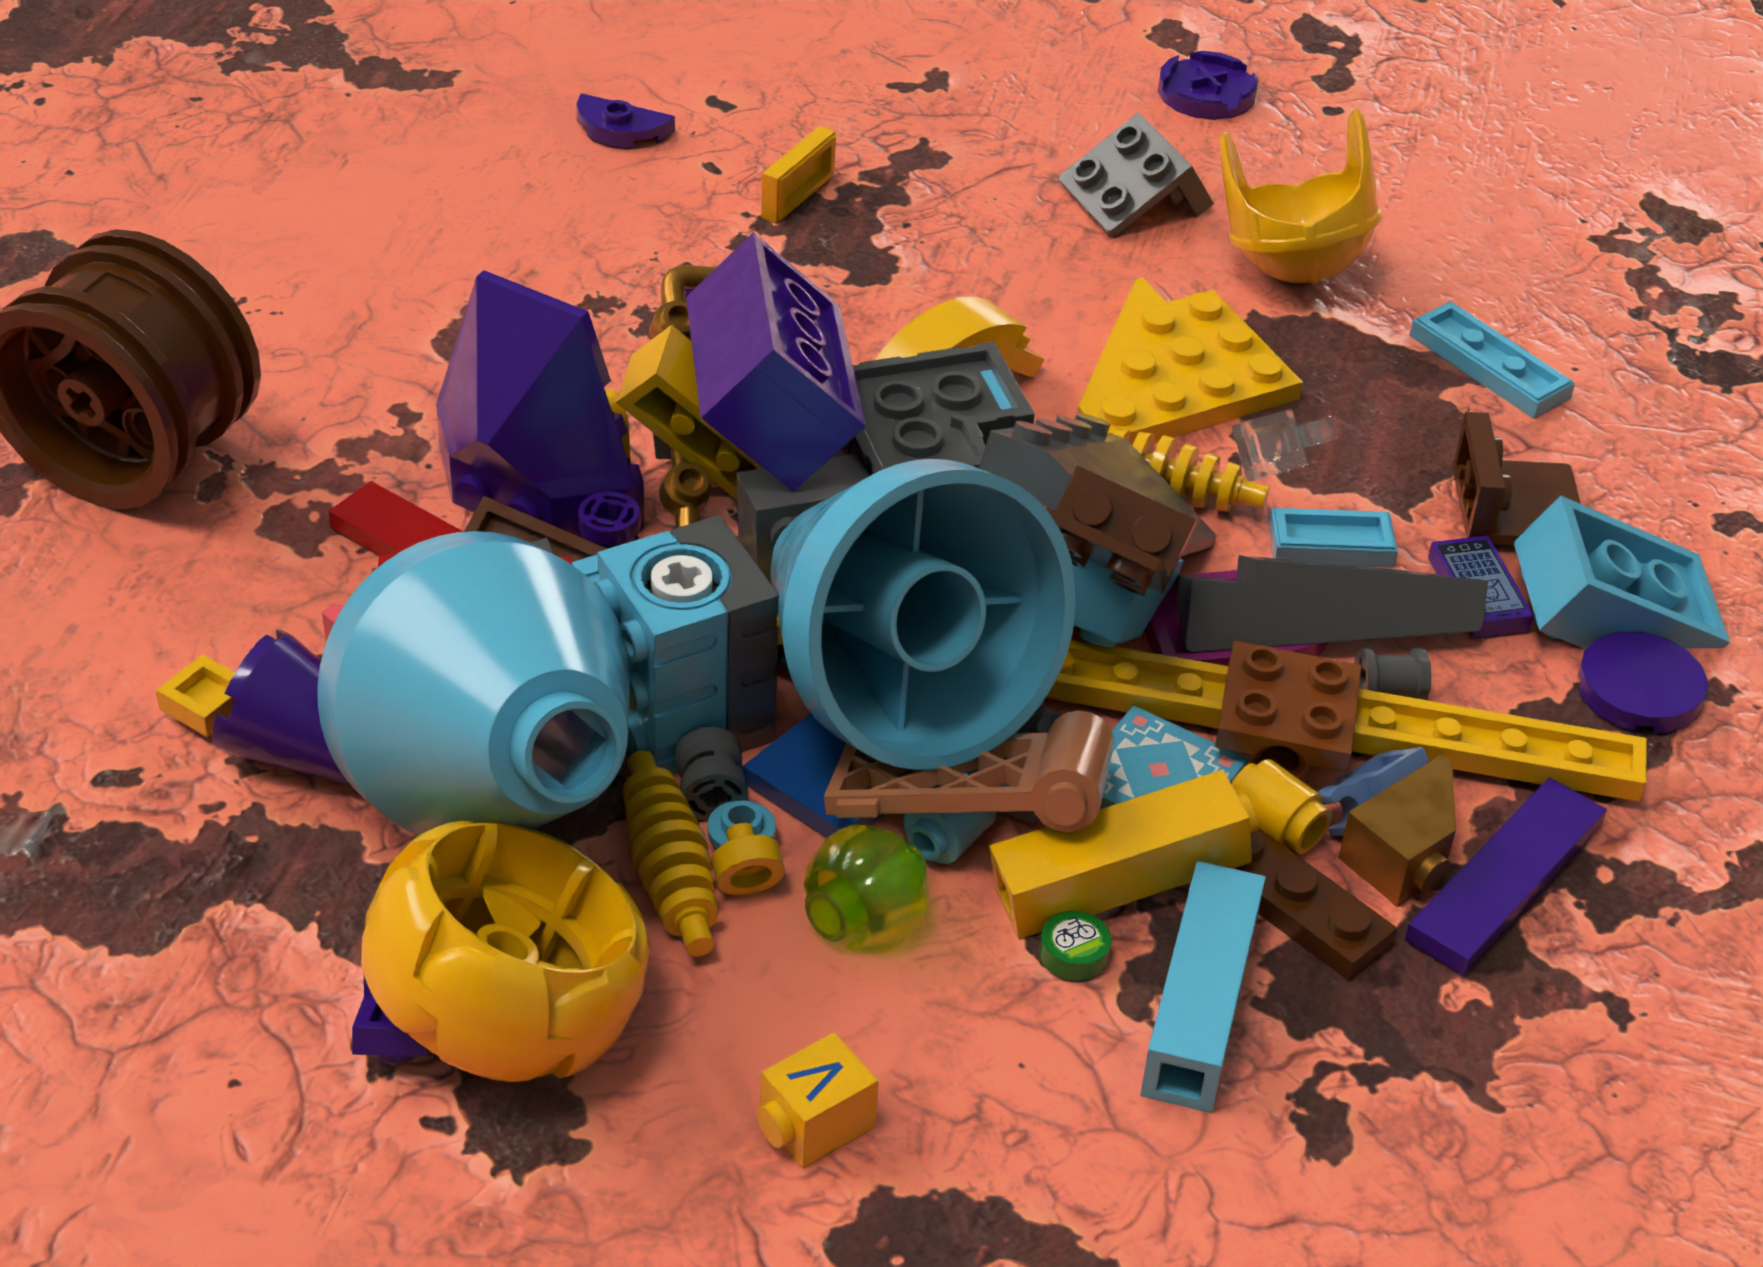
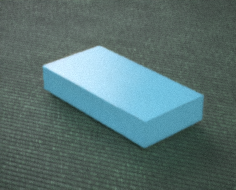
M1271 508L1268 526L1273 558L1366 567L1395 566L1398 550L1390 512Z

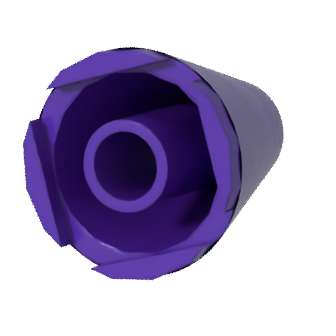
M276 630L277 639L266 634L245 656L229 682L224 694L236 700L228 719L218 713L216 714L212 733L213 744L218 750L228 755L350 785L331 756L320 724L318 678L321 659L294 636L283 630Z

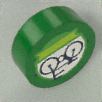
M1066 911L1056 914L1042 928L1039 947L1040 959L1043 965L1058 977L1075 981L1093 978L1099 975L1108 964L1112 942L1111 934L1108 927L1091 914L1080 911Z

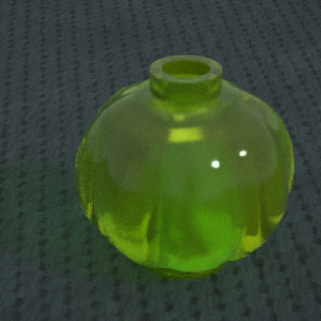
M849 825L841 828L823 841L819 849L809 860L804 874L805 910L811 925L823 938L837 942L868 923L867 935L845 945L847 948L864 954L882 953L895 949L922 925L929 910L930 890L926 880V863L922 854L901 836L888 830H881L871 825Z

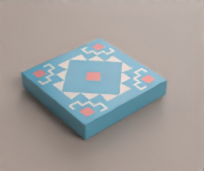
M1133 705L1112 730L1114 748L1100 809L1222 769L1232 784L1236 775L1248 764V758L1228 749L1217 748L1214 742Z

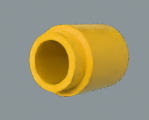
M1271 759L1264 760L1257 765L1254 763L1246 765L1236 775L1231 784L1236 794L1245 792L1249 796L1257 815L1258 828L1300 855L1310 851L1322 839L1331 823L1332 811L1323 805V796Z

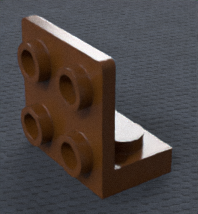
M1465 412L1452 467L1467 538L1488 535L1493 545H1514V541L1560 495L1580 503L1571 465L1567 463L1503 460V441L1501 437H1494L1489 413Z
M1078 465L1056 510L1044 506L1064 537L1072 565L1084 569L1088 560L1111 572L1108 579L1112 583L1140 596H1144L1148 588L1161 594L1164 593L1196 526V519Z

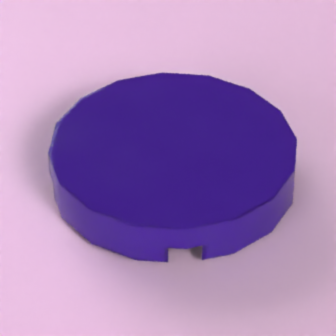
M1196 51L1190 53V59L1179 61V55L1170 58L1161 67L1158 93L1163 102L1177 112L1194 118L1227 119L1246 113L1255 104L1258 78L1255 73L1252 75L1247 73V65L1238 58L1219 52Z
M1615 632L1597 638L1584 651L1578 672L1580 679L1578 688L1584 702L1599 717L1619 728L1632 731L1636 730L1637 725L1654 727L1652 733H1670L1689 726L1701 713L1708 687V679L1702 665L1687 649L1664 637L1644 632Z

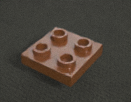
M1233 640L1215 747L1250 754V763L1256 765L1264 760L1271 759L1299 780L1305 778L1310 766L1346 773L1352 753L1362 665Z

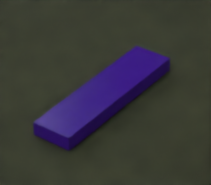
M1549 777L1409 923L1405 941L1464 976L1602 826L1607 809Z

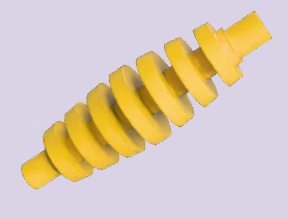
M1117 428L1113 433L1126 438L1129 442L1131 440L1130 430ZM1139 432L1136 436L1133 447L1167 483H1170V486L1183 500H1185L1189 490H1193L1192 507L1206 508L1213 495L1217 496L1215 509L1218 511L1229 512L1232 505H1237L1238 503L1264 509L1270 487L1245 480V476H1241L1242 466L1229 462L1224 473H1220L1219 456L1208 452L1199 467L1197 466L1199 450L1193 445L1185 443L1177 460H1175L1177 450L1176 438L1163 435L1153 454L1154 434Z
M646 750L637 751L628 758L627 763L631 776L626 780L622 789L633 864L645 890L649 893V898L658 912L665 930L674 936L683 938L689 955L694 957L703 956L714 947V941L709 928L718 917V905L714 895L715 887L711 874L708 844L704 832L700 828L674 775L667 769L657 767L651 752Z

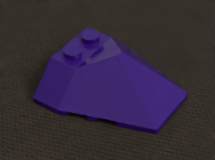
M485 270L476 276L436 403L439 449L454 504L475 512L483 496L582 537L583 535H581L578 527L580 504L587 497L595 493L606 491L620 492L632 497L638 503L641 519L639 532L644 528V480L639 465H629L621 437L628 431L622 414L613 415L604 389L611 379L589 311Z

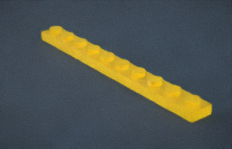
M1071 639L1061 671L1046 698L1128 712L1135 705L1163 719L1218 728L1228 666L1120 647H1103L1090 642ZM1359 689L1352 752L1376 756L1381 752L1423 747L1429 762L1443 754L1452 761V769L1538 785H1542L1550 777L1575 791L1641 801L1646 786L1647 738Z

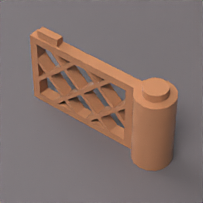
M1077 710L1065 713L1057 718L1048 733H1014L991 751L979 753L980 757L952 767L943 765L934 770H913L880 762L846 743L824 794L826 815H836L837 818L878 817L879 814L1034 811L1040 821L1053 830L1068 833L1079 831L1092 824L1099 814L1113 754L1114 737L1111 728L1101 717L1092 712ZM976 769L979 770V771H977V772H975V773H972V774H970V775H968V776L963 775V773L966 774V773L971 772V771L976 770ZM911 771V773H908V774L903 775V776H901V777H896V776H898V775H900V774H903V773H905V772ZM1005 783L1008 784V785H1010V786H1008V787H998V786L1003 785V784H1005Z

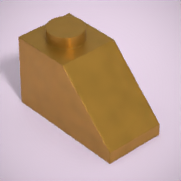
M1442 754L1348 813L1338 858L1395 906L1401 905L1421 891L1423 893L1433 891L1444 881L1450 871L1451 862L1448 858L1456 832L1452 761Z

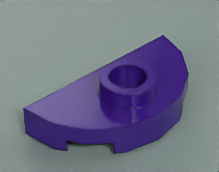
M581 93L576 103L577 121L587 129V136L593 141L609 147L630 149L634 147V141L647 140L656 137V143H659L675 132V116L632 106L623 100H608Z

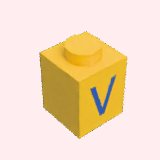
M833 1032L761 1072L760 1107L756 1111L759 1126L764 1136L776 1148L783 1146L803 1169L875 1128L879 1080L838 1035Z

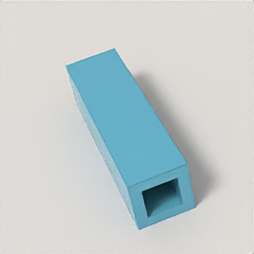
M1201 861L1196 862L1148 1048L1140 1096L1209 1113L1213 1112L1266 876Z

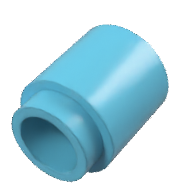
M973 770V771L968 772V773H966V774L963 773V775L968 776V775H970V774H972V773L977 772L978 770ZM997 812L905 814L904 828L908 843L917 855L939 864H950L961 856L995 822Z

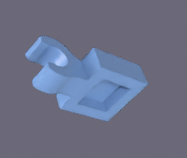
M1424 748L1381 752L1335 780L1337 785L1322 788L1318 793L1323 796L1324 804L1340 802L1343 809L1340 822L1328 829L1330 835L1333 837L1343 836L1349 811L1429 763Z

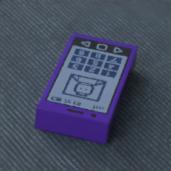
M1488 535L1431 542L1428 559L1438 576L1488 580L1483 626L1479 631L1469 632L1472 639L1530 632L1534 614Z

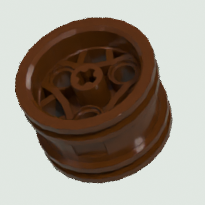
M114 229L93 235L53 268L45 283V287L25 291L0 311V432L22 459L46 480L70 495L97 506L128 509L143 506L158 497L169 483L176 480L185 471L194 456L195 447L208 445L225 434L234 422L247 413L258 395L261 380L259 351L250 326L234 299L219 281L190 255L165 240L139 231Z

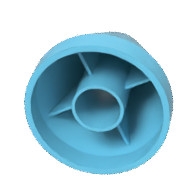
M923 459L896 464L878 471L798 515L780 534L772 554L771 585L779 594L777 616L789 673L800 698L814 718L829 732L880 762L899 768L934 770L943 765L947 767L959 765L980 757L979 753L991 751L1016 733L1039 708L1056 681L1066 658L1075 621L1076 586L1072 560L1058 525L1044 506L1024 488L1008 479L966 463L945 459Z
M470 531L441 535L419 542L384 562L360 584L343 606L332 626L320 663L318 678L320 724L331 756L350 785L388 819L412 833L420 835L435 827L456 821L516 824L537 829L592 802L607 789L621 768L628 741L630 692L628 654L620 625L608 601L599 589L569 562L530 542L505 534Z

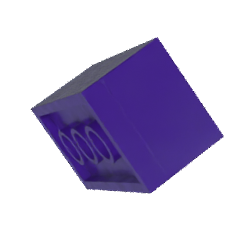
M753 232L686 296L701 419L794 492L856 436L866 424L840 305Z

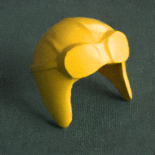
M1355 108L1348 116L1346 165L1343 171L1320 174L1297 185L1269 183L1250 187L1246 181L1233 138L1223 131L1219 143L1223 182L1231 227L1229 232L1230 243L1234 247L1239 248L1243 256L1252 265L1257 267L1262 273L1284 282L1317 284L1319 281L1341 273L1363 254L1364 249L1372 239L1376 226L1382 220V212L1378 206L1375 173L1364 116L1359 109Z

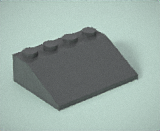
M1076 413L1075 419L1057 416L1054 422L1037 418L1035 424L1016 421L1012 428L990 431L979 469L1012 481L1024 488L1042 505L1056 510L1078 465L1196 519V526L1181 557L1213 547L1217 535L1126 438L1108 432L1111 425L1109 422L1091 415Z

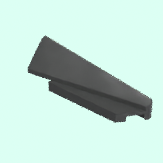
M1239 555L1236 580L1178 574L1175 580L1183 644L1190 652L1231 650L1233 640L1272 647L1479 631L1483 626L1488 580L1245 555Z

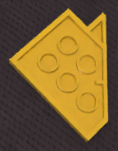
M1143 277L1136 278L1080 400L1077 413L1091 415L1109 422L1111 425L1108 432L1112 434L1117 428L1130 430V443L1132 445L1139 432L1153 433L1155 443L1159 442L1163 435L1176 437L1300 400L1303 381L1214 290L1198 292L1191 296L1166 302Z

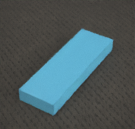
M1451 301L1414 319L1410 331L1412 338L1533 419L1568 401L1572 397L1575 382Z

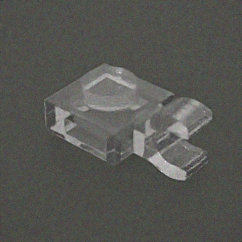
M1292 409L1231 426L1248 481L1262 479L1307 466L1308 463L1304 449L1338 439L1332 416L1297 426Z

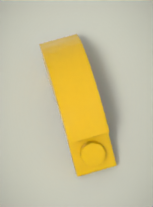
M972 296L948 300L917 316L902 328L875 358V360L897 356L903 358L916 356L917 353L955 347L961 349L974 347L975 344L995 342L1009 369L1034 378L1045 359L1027 347L1032 338L1025 333L1027 329L1025 325L990 300Z

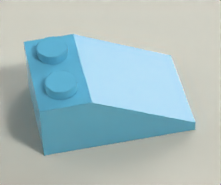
M1561 495L1514 541L1521 566V575L1526 583L1533 607L1534 620L1539 631H1542L1552 639H1562L1584 649H1587L1597 638L1615 632H1644L1664 637L1683 648H1724L1730 643L1700 555Z

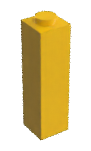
M1222 769L1100 809L1093 823L1079 831L1068 833L1056 831L1047 826L989 845L995 889L1018 939H1022L1042 932L1044 924L1051 917L1062 912L1080 911L1094 915L1191 883L1197 861L1228 868H1236L1251 863V833L1258 831V820L1254 806L1247 793L1236 794Z

